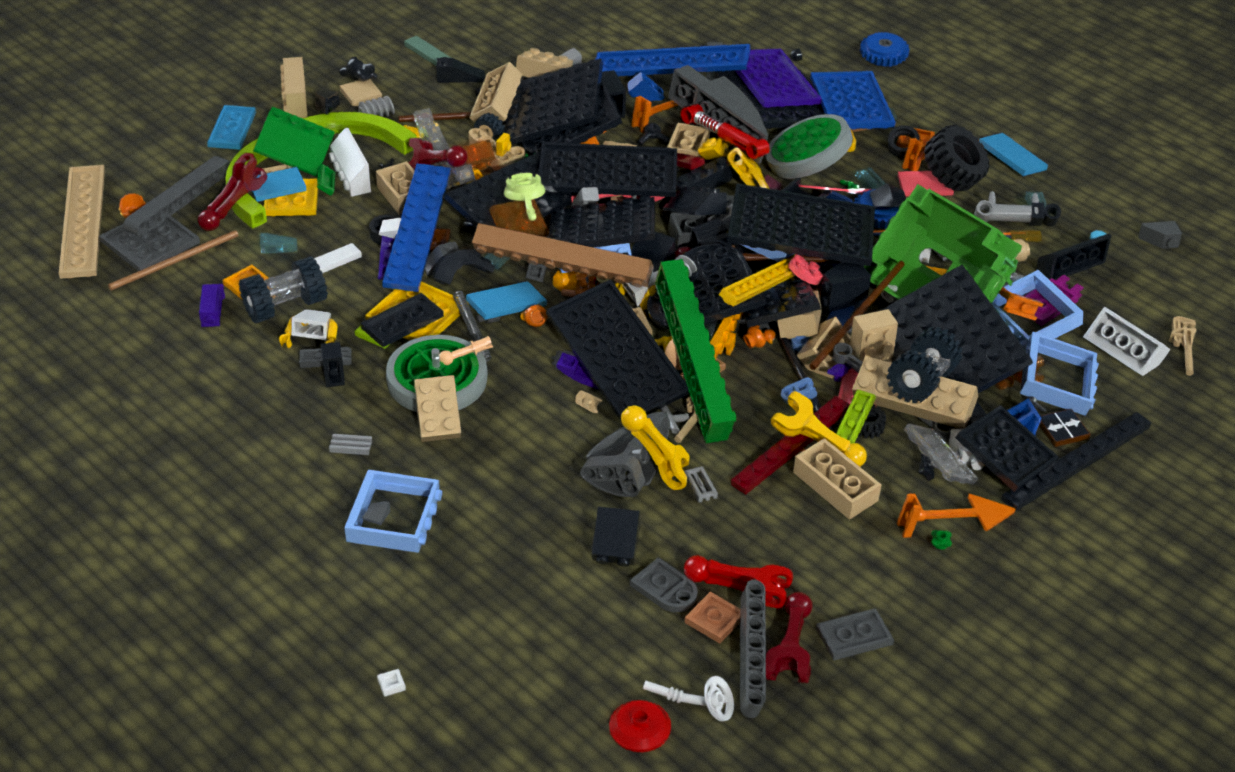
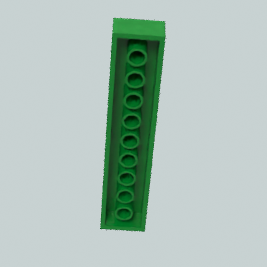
M683 259L661 262L655 285L705 444L728 440L733 430L734 422H736V413L734 410L732 411L730 406L731 398L726 393L725 380L720 375V365L714 357V346L710 344L709 331L705 329L704 316L699 311V300L694 295V285L689 280L688 267L684 265Z

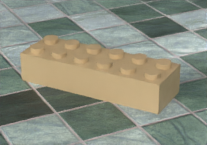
M865 356L852 388L854 395L857 389L876 395L875 405L958 429H965L978 399L977 386L938 376V378H941L938 387L927 399L917 403H912V400L907 403L904 402V397L901 399L897 398L899 394L897 392L893 394L891 391L893 387L888 386L890 379H887V374L889 373L887 371L892 363Z

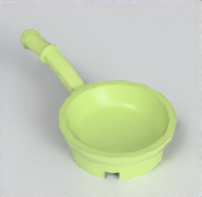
M532 173L515 174L511 176L512 179L508 177L506 179L504 196L511 200L525 201L529 220H536L531 200L541 197L545 193L541 177L537 174L533 177Z

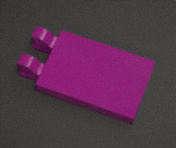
M1062 275L1056 281L1052 278L1049 279L1072 302L1077 303L1082 296L1080 291L1084 287L1076 284L1069 290V285L1066 282L1070 278ZM1036 289L1024 296L1043 303V306L1038 307L1035 313L1036 321L1033 320L1040 326H1043L1061 313Z

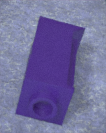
M223 284L202 285L199 309L201 327L220 326L222 300L225 298Z

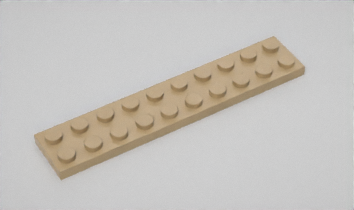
M104 165L69 167L59 265L60 279L97 276L105 179Z

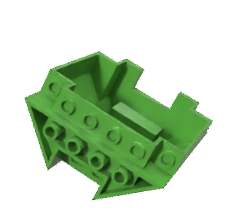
M917 184L909 198L907 197L900 204L898 212L890 219L888 227L880 234L878 242L873 246L871 266L863 267L871 275L870 283L878 286L899 261H903L905 266L888 284L896 285L898 287L897 292L895 293L888 286L883 290L899 300L941 276L923 265L919 259L923 250L933 249L953 261L947 272L963 264L992 304L1005 283L1012 286L1013 281L1010 277L1016 271L1018 260L1015 258L1021 252L1022 245L931 189L927 190Z

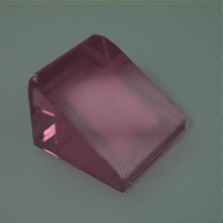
M766 175L765 182L770 189H782L780 182Z

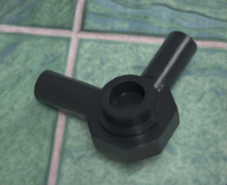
M649 123L644 128L645 134L637 140L640 146L649 138H658L666 145L670 142V139L661 133V127L656 123Z

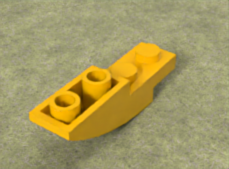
M709 138L706 142L702 143L698 153L707 160L716 159L721 156L725 157L729 154L728 147L731 144L721 138Z

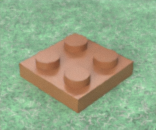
M709 592L685 617V623L716 642L721 643L741 622V609Z

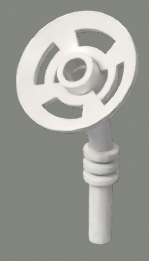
M713 676L707 680L704 689L705 697L683 693V690L679 692L677 688L674 690V687L667 688L649 681H645L643 686L644 690L665 696L667 700L672 699L673 702L677 700V703L685 702L707 706L712 716L719 721H727L733 714L734 700L731 689L726 681L719 676ZM726 703V709L723 714L720 710L723 704Z

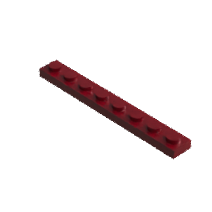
M835 396L817 410L814 415L829 428L846 414L850 404ZM802 434L783 437L733 477L731 485L745 495L748 494L814 439Z

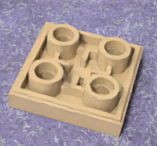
M371 79L364 82L358 80L340 85V91L352 106H359L360 102L365 103L366 100H377L379 97H382V93Z

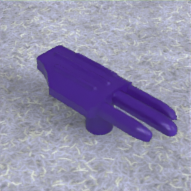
M836 364L827 370V374L833 375L834 381L841 382L842 376L847 374L848 370L852 367L848 364Z

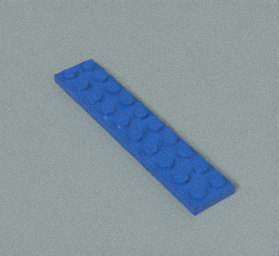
M750 44L609 51L597 52L596 59L601 58L603 62L602 72L615 70L618 76H634L641 71L645 75L674 73L675 69L689 65L697 72L746 70L751 48Z
M416 164L382 287L419 292L451 168Z

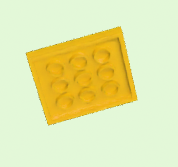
M421 281L419 292L393 290L365 315V319L372 318L423 293L444 311V317L403 337L411 341L423 336L439 335L461 314L452 294Z

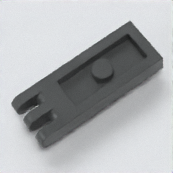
M341 347L343 365H350L352 363L351 348ZM321 349L300 350V368L323 367Z

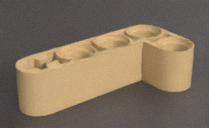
M479 128L469 130L470 149L495 171L524 159V148L519 146L512 147L501 157L496 154V141Z

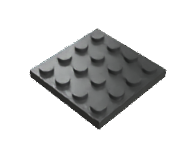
M172 216L143 236L125 231L123 224L99 235L100 242L137 271L178 255L200 243V239L196 234Z

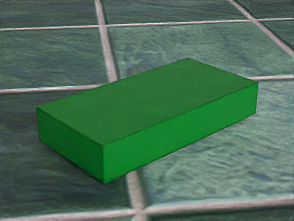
M321 164L318 167L317 188L331 196L335 188V171Z

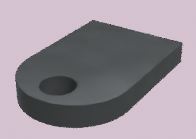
M659 557L630 580L632 588L664 610L670 612L689 610L697 601L696 584ZM687 597L689 600L682 601L679 598Z

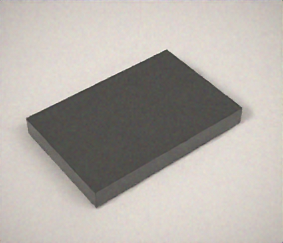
M876 608L816 624V630L833 661L890 646L894 643L892 635Z

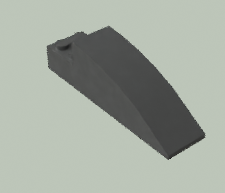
M689 65L674 70L668 96L672 101L682 108L699 104L703 108L704 113L713 117V119L715 118L723 123L726 122L758 140L762 138L768 139V133L759 112L746 95L725 76L710 81ZM763 156L753 160L761 163Z

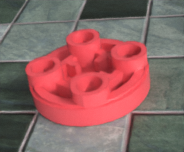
M795 254L789 262L790 270L801 280L812 285H818L822 280L823 274L818 270L820 266L813 261L809 263L798 254Z

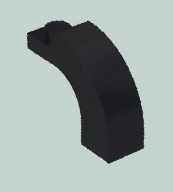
M464 249L443 257L434 267L430 279L447 286L451 284L455 272L463 265L472 266L488 274L493 273L496 266L492 265L491 261L486 258L480 259L482 253L473 249Z

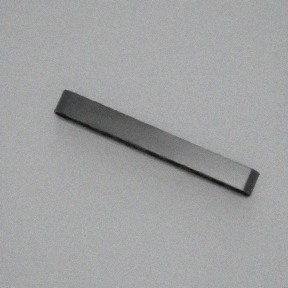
M217 156L212 157L129 215L124 221V230L138 236L145 235L226 177L231 161Z

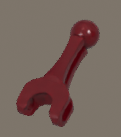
M409 138L408 146L413 148L414 155L408 163L414 171L417 163L433 165L447 162L450 166L459 168L467 162V151L461 146L455 145L448 150L434 151L430 141Z
M244 153L234 163L232 176L223 191L207 206V209L199 214L198 224L203 230L213 231L217 229L220 225V220L225 218L228 211L241 197L249 191L260 189L267 180L268 175L265 170L258 167L255 168L257 159L252 153Z
M795 592L786 599L785 610L790 616L788 629L781 644L771 648L766 653V680L775 681L778 674L783 670H792L798 674V683H809L811 675L810 655L807 650L799 645L804 619L810 615L813 608L812 600L805 593Z

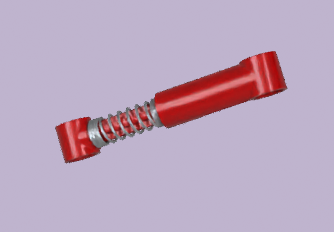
M694 104L681 110V118L686 124L693 122L716 133L719 138L747 152L751 159L767 155L770 151L767 140L763 138L758 140L726 122L723 123L715 118L713 119V117L704 113L703 108L699 104Z

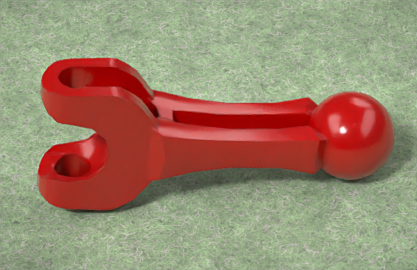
M700 555L691 556L684 564V574L693 582L705 581L706 584H717L744 591L750 580H758L765 586V606L772 608H781L785 605L787 594L784 589L788 588L793 581V573L790 569L774 564L766 565L762 568L736 567L712 559L708 561ZM778 576H784L786 579L779 578Z

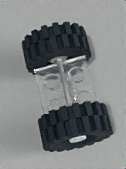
M310 256L292 263V271L270 277L267 280H264L260 274H256L239 281V291L241 292L243 305H245L248 316L255 324L274 318V305L300 296L307 305L327 298L326 281L314 257Z
M933 327L929 328L913 341L914 343L910 347L912 350L907 351L905 354L902 353L891 364L887 371L889 372L887 379H890L888 386L893 387L891 390L893 394L896 392L899 394L897 398L901 399L904 397V402L907 403L912 400V403L923 402L937 389L940 377H946L958 366L962 358V354H960L962 347H958L960 342L953 339L955 337L953 333L949 335L947 334L949 330L944 329L941 331L940 327H937L935 330Z

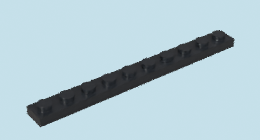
M1135 412L1052 463L1017 491L1008 490L1002 494L1001 501L1015 508V512L1148 430L1152 422L1138 412Z

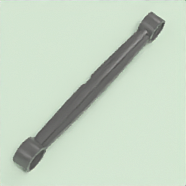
M846 343L836 344L833 349L832 359L838 364H848L859 373L863 362L852 355V347ZM838 352H843L847 355H841ZM918 417L933 428L935 438L942 441L949 440L951 429H954V427ZM939 428H945L948 431H942Z

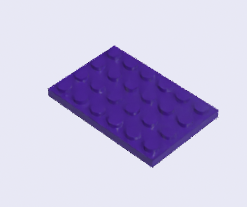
M782 49L750 50L746 70H735L765 108L821 104L822 98Z

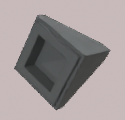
M390 502L372 503L362 519L382 525L391 512Z

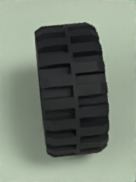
M948 125L942 128L929 139L924 150L925 161L928 162L927 166L931 169L933 176H936L941 184H945V187L952 188L954 191L969 190L987 175L990 163L989 158H987L988 153L984 150L983 144L978 141L979 139L972 135L971 131H967L964 127H959L958 125Z

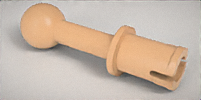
M487 336L475 342L470 341L471 345L453 352L442 351L439 355L440 361L444 365H450L454 359L474 352L477 355L480 351L493 348L491 339Z

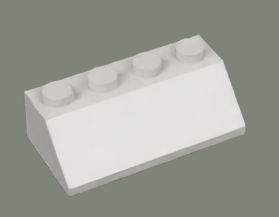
M345 128L330 145L331 153L328 155L330 162L334 165L335 172H338L340 181H343L345 190H348L352 197L371 192L369 164L349 128Z
M1105 306L1083 336L1142 376L1159 366L1170 351L1163 343Z

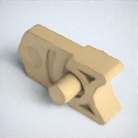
M582 390L578 392L575 400L576 404L592 413H598L597 405L603 401Z

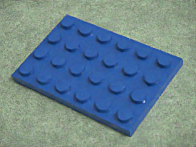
M873 71L811 72L810 79L815 91L822 98L821 106L825 114L843 117L852 130L860 128H895L896 121Z

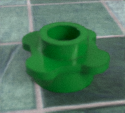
M933 530L931 532L933 536L931 543L935 548L946 549L952 545V541H950L951 532L943 530Z

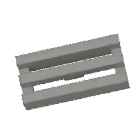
M333 434L329 452L369 455L372 436Z
M703 466L684 471L687 476V482L698 503L702 502V499L708 501L710 497H713V499L717 498L718 493ZM698 472L700 473V475H701V477H702L704 483L706 484V486H707L709 492L706 491V489H705V487H704V485H703L702 480L699 478V476H698V474H697Z

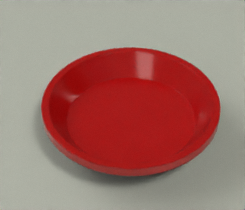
M635 700L622 704L612 713L609 721V731L613 740L622 748L633 752H648L659 748L667 741L671 733V720L667 712L659 705L649 701Z

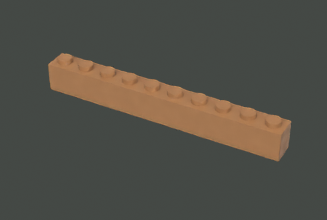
M478 223L472 241L475 250L482 254L492 253L501 258L506 256L515 261L524 260L530 264H542L551 269L555 267L561 268L565 272L586 273L588 276L593 275L602 280L612 279L617 283H630L639 288L642 286L648 287L654 268L652 261L649 259Z

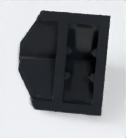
M889 183L870 192V198L875 209L879 207H899L906 200L904 191Z

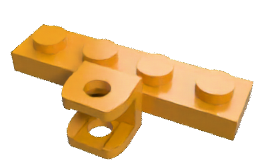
M742 313L726 317L722 320L710 341V344L714 346L715 360L718 354H722L724 347L726 348V355H731L736 342V334L731 331H735L737 321L742 318Z

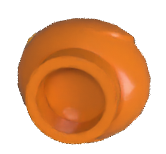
M533 305L520 315V318L532 327L544 325L548 317L546 309L541 305Z
M756 325L748 328L747 334L743 336V339L750 349L753 347L762 348L766 341L772 344V341L775 339V332L767 329L762 333L759 329L760 326Z

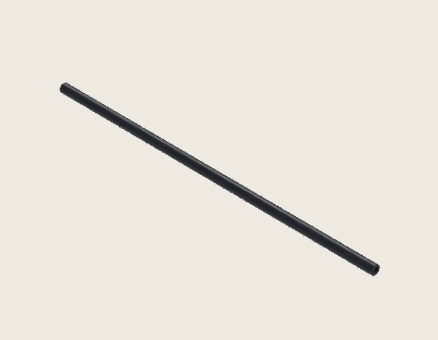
M734 245L741 253H747L744 246ZM746 261L752 274H755L756 271L751 261ZM772 321L773 329L798 380L807 378L790 340L786 337L780 338L778 321ZM817 396L810 399L814 413L822 407ZM830 426L828 429L834 432L832 426Z

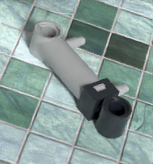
M991 191L989 193V201H980L976 206L974 215L985 222H1028L1029 226H1041L1043 223L1050 227L1056 225L1062 211L1057 204L1053 203L1046 205L1044 208V203H1039L1038 194L1036 193L1032 195L1031 205L996 204L995 192Z

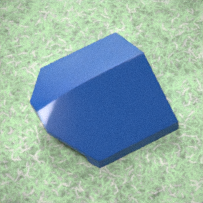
M1029 398L1007 410L1031 433L1036 434L1041 416Z

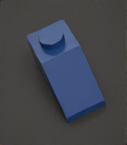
M642 71L628 82V93L633 98L642 96L648 101L664 99L663 89Z

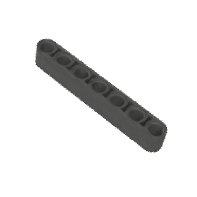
M750 580L741 595L740 710L744 716L755 718L759 715L766 700L765 586L758 580Z

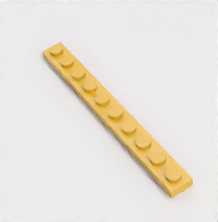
M795 255L723 288L719 295L726 304L734 307L796 276L788 266Z

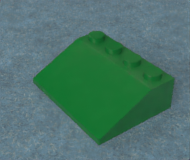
M272 106L253 151L288 166L297 167L298 170L317 177L318 167L323 164L335 131Z

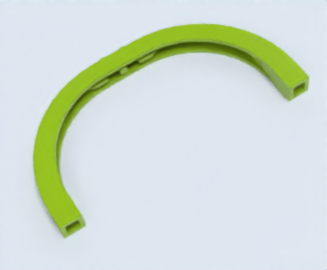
M334 112L328 115L319 114L303 118L335 131V134H340L345 128H349L351 134L379 139L404 155L414 151L412 147L408 146L409 138H417V135L401 124L381 116L359 112ZM258 139L246 145L233 158L227 169L226 185L232 176L234 163L244 153H252L257 159V165L268 158L253 151ZM248 193L241 197L232 207L235 214L252 229L267 222L265 207L254 200Z

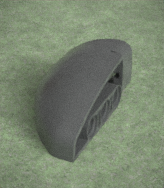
M656 412L647 415V418L651 419L658 431L668 439L670 430L668 413ZM623 426L591 449L586 456L587 461L581 468L580 474L583 479L602 491L617 496L635 497L643 486L651 483L658 466L644 445L631 434V431Z

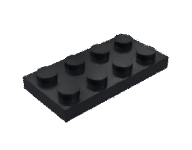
M420 293L361 322V329L379 345L385 347L444 317V311L423 293Z

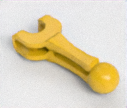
M734 148L729 152L727 156L728 161L746 185L756 186L754 183V179H756L762 188L770 189L763 178L762 170L754 160L748 159L744 152L738 148ZM738 154L740 156V159L738 161H734L735 155Z
M796 391L791 392L788 396V404L796 411V415L786 416L782 413H776L771 418L772 426L785 436L802 434L818 442L825 438L859 467L866 462L867 453L865 448L858 443H850L849 440L840 437L828 429L813 414L811 400Z
M636 405L627 407L621 415L622 425L631 431V434L648 450L658 466L662 480L672 490L685 488L687 476L683 471V467L689 465L690 459L687 451L681 445L675 446L669 442L654 426L651 419L647 418L643 408ZM675 476L681 482L674 481L672 477Z

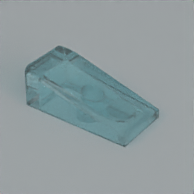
M260 233L261 253L296 252L297 238Z

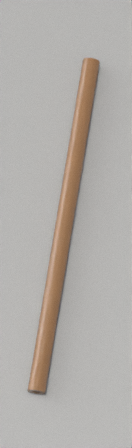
M236 230L114 281L108 284V287L111 291L236 238L238 237V232Z

